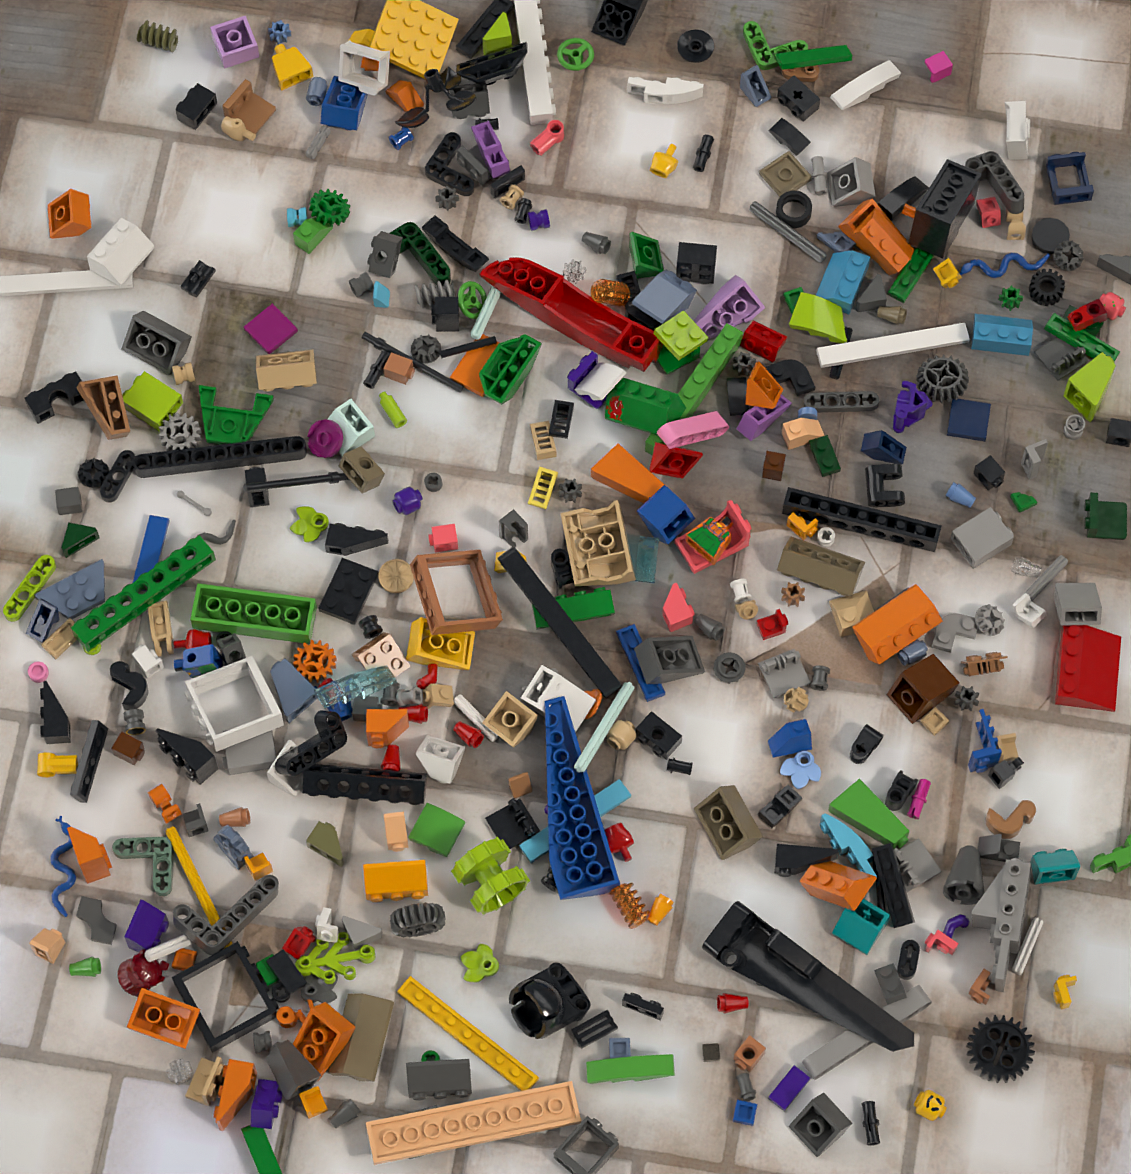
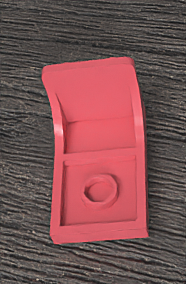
M732 500L727 501L724 511L714 518L719 523L726 516L733 522L732 527L728 530L731 533V542L718 561L749 546L751 525L747 519H743L740 507L737 503L734 504ZM686 534L675 539L674 543L694 574L712 565L686 543Z

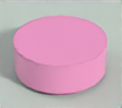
M34 662L28 668V675L33 682L40 683L47 679L49 671L43 662Z

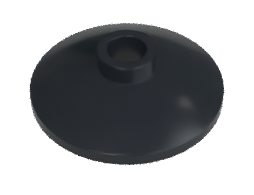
M689 30L678 39L677 50L686 61L699 63L707 60L713 54L714 41L705 31Z

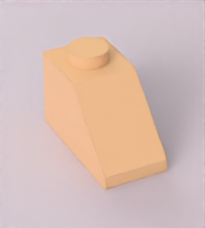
M798 418L783 423L782 436L788 450L809 444V440L825 436L819 421L814 419Z
M404 811L384 814L388 850L398 852L403 851L404 848H409Z
M44 928L29 944L35 956L54 964L65 941L61 932L55 929L48 930Z

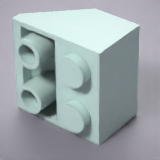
M352 399L337 407L327 419L333 420L342 429L343 444L339 450L342 457L344 453L362 446L375 437L374 426Z

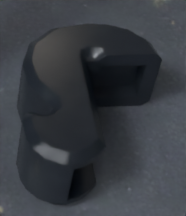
M123 661L113 663L110 666L112 681L130 690L122 702L124 710L138 709L146 701L149 693L146 679L138 672H131L129 665Z

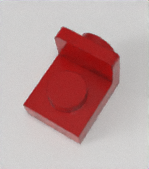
M777 609L775 614L756 621L763 640L786 633L788 619L785 614L781 613L780 609Z
M306 926L296 927L282 949L299 960L305 954L311 942L316 941L317 937Z

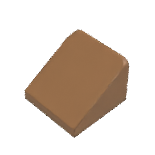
M528 772L508 779L509 788L514 798L532 792Z

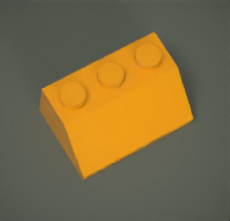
M425 860L363 864L366 899L371 900V902H381L383 899L400 901L406 897L422 899L424 896H428Z

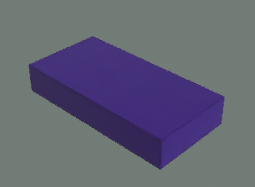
M794 1065L768 1096V1099L785 1111L811 1078Z

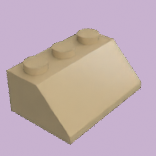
M314 349L256 356L259 390L273 391L275 388L292 389L294 386L311 387L313 384H317Z

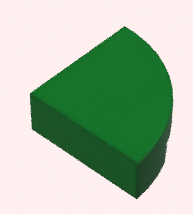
M1020 492L1010 495L1019 513L1037 505L1036 499L1032 496L1021 494Z

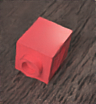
M455 524L431 527L432 534H428L430 546H434L435 553L458 549Z

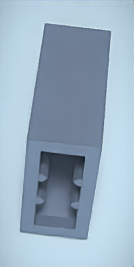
M283 659L281 662L278 661L272 666L270 671L286 721L291 723L319 698L318 691L286 659Z

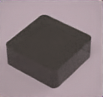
M718 1043L702 1045L704 1062L720 1061Z

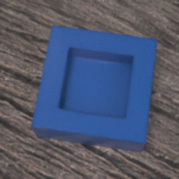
M737 1100L733 1122L753 1126L758 1104Z

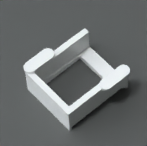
M350 40L345 44H341L338 81L358 86L359 90L363 93L377 95L380 90L388 85L390 51H380L353 43ZM354 55L379 61L378 79L353 72Z
M1026 101L1004 102L1007 117L1006 144L1009 160L1028 159L1030 119L1026 118Z

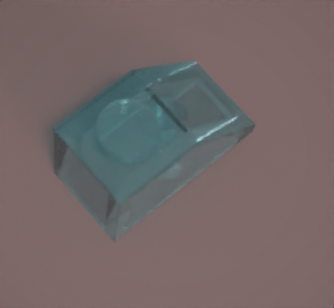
M640 536L635 581L655 583L659 538Z

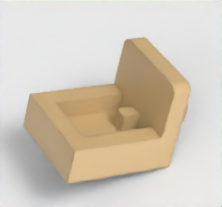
M430 684L422 690L423 706H427L428 709L432 706L451 707L454 705L451 685Z

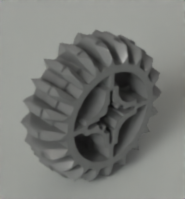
M943 354L942 358L935 355L934 359L928 358L927 362H923L918 369L916 381L920 391H923L928 398L932 397L933 402L940 400L942 404L944 400L950 403L951 398L957 400L958 395L963 396L964 391L968 388L969 377L964 363H960L959 358L953 360L952 355L946 358Z
M426 902L398 908L390 915V925L393 934L403 938L424 936L437 932L445 926L446 920L442 906Z

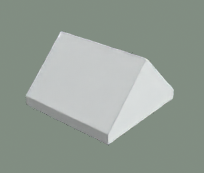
M288 740L267 771V776L271 784L292 796H296L303 786V772L296 776L279 774L275 769L277 759L297 747L294 742Z

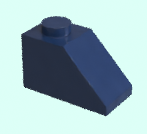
M883 430L864 434L861 452L873 460L902 465L907 447Z

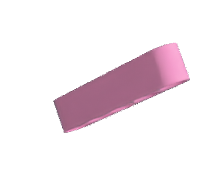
M717 411L668 422L657 431V434L668 448L672 449L719 437L729 429V425Z

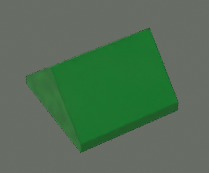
M630 232L629 248L637 279L654 277L663 272L664 267L658 240Z

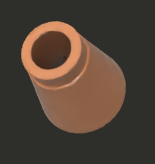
M243 807L220 814L219 822L221 827L227 824L230 827H246V825L250 824L248 808L243 809Z

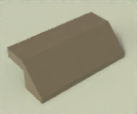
M363 993L348 994L342 1016L356 1028L346 1046L330 1065L329 1074L333 1076H350L358 1081L375 1082L394 1005L392 1000Z

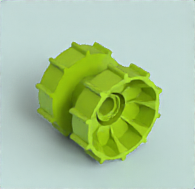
M498 837L484 841L472 850L467 851L464 856L455 862V866L451 870L457 882H462L464 886L475 881L479 882L481 887L474 891L470 902L478 913L481 912L483 915L494 910L497 911L502 906L513 901L522 891L526 890V886L530 882L522 868L519 869L518 866L506 871L502 870L500 865L507 861L511 851L503 839L500 840Z

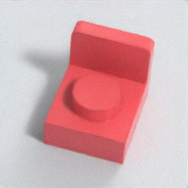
M990 197L976 200V206L981 215L982 227L987 228L1000 225L1001 210L996 198Z
M937 930L935 934L931 933L926 939L925 944L927 946L925 951L929 953L936 944L941 952L953 955L959 943L940 930Z

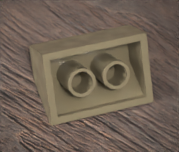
M735 785L719 787L694 807L721 860H725L750 848L763 837Z

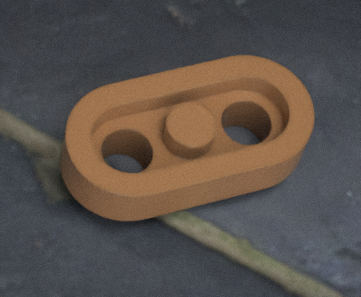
M815 65L782 70V75L788 80L795 75L800 81L813 82L819 77V67Z

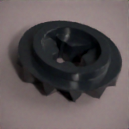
M86 459L80 465L78 471L80 482L90 488L101 486L109 473L108 465L102 459ZM93 467H95L97 471L95 473L94 479L92 478L91 473H89L92 471Z

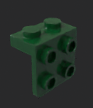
M1090 492L1089 498L1085 499L1084 511H1087V517L1084 520L1087 538L1125 540L1127 537V504L1124 502L1098 501V493Z

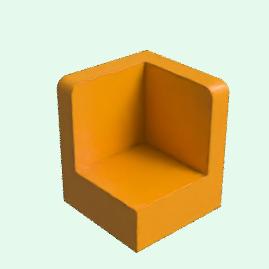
M263 852L251 859L248 856L244 857L245 864L255 881L273 872L272 865Z
M319 1086L299 1094L308 1119L328 1111Z

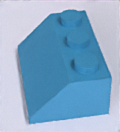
M853 250L833 253L816 296L835 303L842 308L843 313L849 315L868 270L870 256Z
M975 313L971 349L1029 356L1032 346L1033 322L1028 319Z

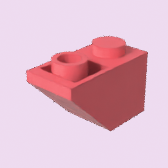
M677 582L672 585L663 607V618L670 632L692 624L693 616L695 615L692 606L687 605L685 601L686 594L684 589L679 588Z

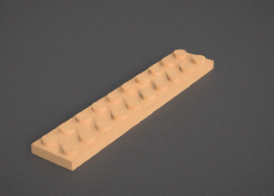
M569 1081L366 1122V1129L373 1163L377 1165L580 1124L581 1117L573 1083Z

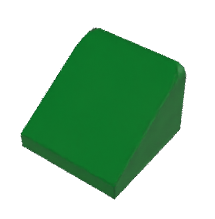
M274 954L256 963V967L267 986L278 980L266 963V960L274 956Z

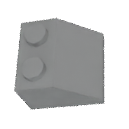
M854 157L827 173L832 206L834 207L861 204L863 201L876 196L869 162Z

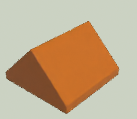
M759 361L756 362L747 380L745 405L773 409L776 407L784 389Z

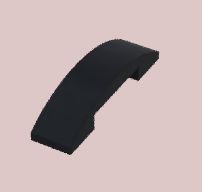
M436 215L422 226V230L438 247L469 270L476 272L489 260L476 247L473 249L451 232L449 226Z

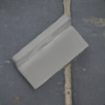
M1046 439L1025 447L1021 465L1029 480L1037 477L1041 459L1044 458L1048 445Z

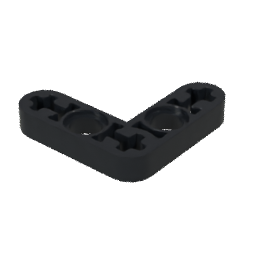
M450 132L445 135L427 162L425 175L428 179L444 187L455 188L456 193L462 196H470L474 193L473 180L448 167L456 155L457 149L461 147V137L459 134ZM456 140V143L453 142V143L451 144V146H450V149H449V148H448L449 145H450V144H449V141ZM446 153L448 157L442 160L438 158V155ZM434 168H437V172H436V171H433V173L430 172V169L433 170ZM452 175L455 177V180L447 182L445 177Z

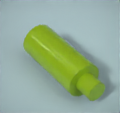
M385 391L380 393V404L395 428L405 425L407 419L392 395H387Z

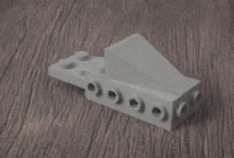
M1018 858L1006 859L1005 865L972 910V927L990 930V943L994 945V950L996 951L995 964H997L993 965L992 983L995 984V991L1004 992L1010 953H1019L1031 878V863L1023 862V860Z

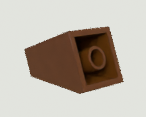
M932 654L904 670L886 695L913 724L948 698L960 682Z

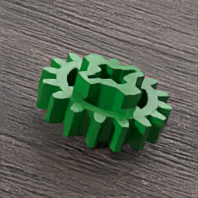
M321 189L319 193L315 192L313 197H311L309 203V211H312L311 216H316L317 222L323 221L324 226L326 223H329L330 227H333L334 223L340 226L341 222L345 223L350 214L349 209L351 206L347 204L348 199H343L342 193L337 195V190H334L332 193L329 189L326 192Z

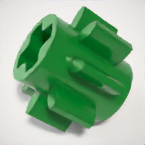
M1012 285L1008 289H1002V294L999 295L998 299L1003 301L1002 308L1006 307L1011 311L1015 307H1020V302L1023 301V296L1019 295L1020 289L1013 288Z

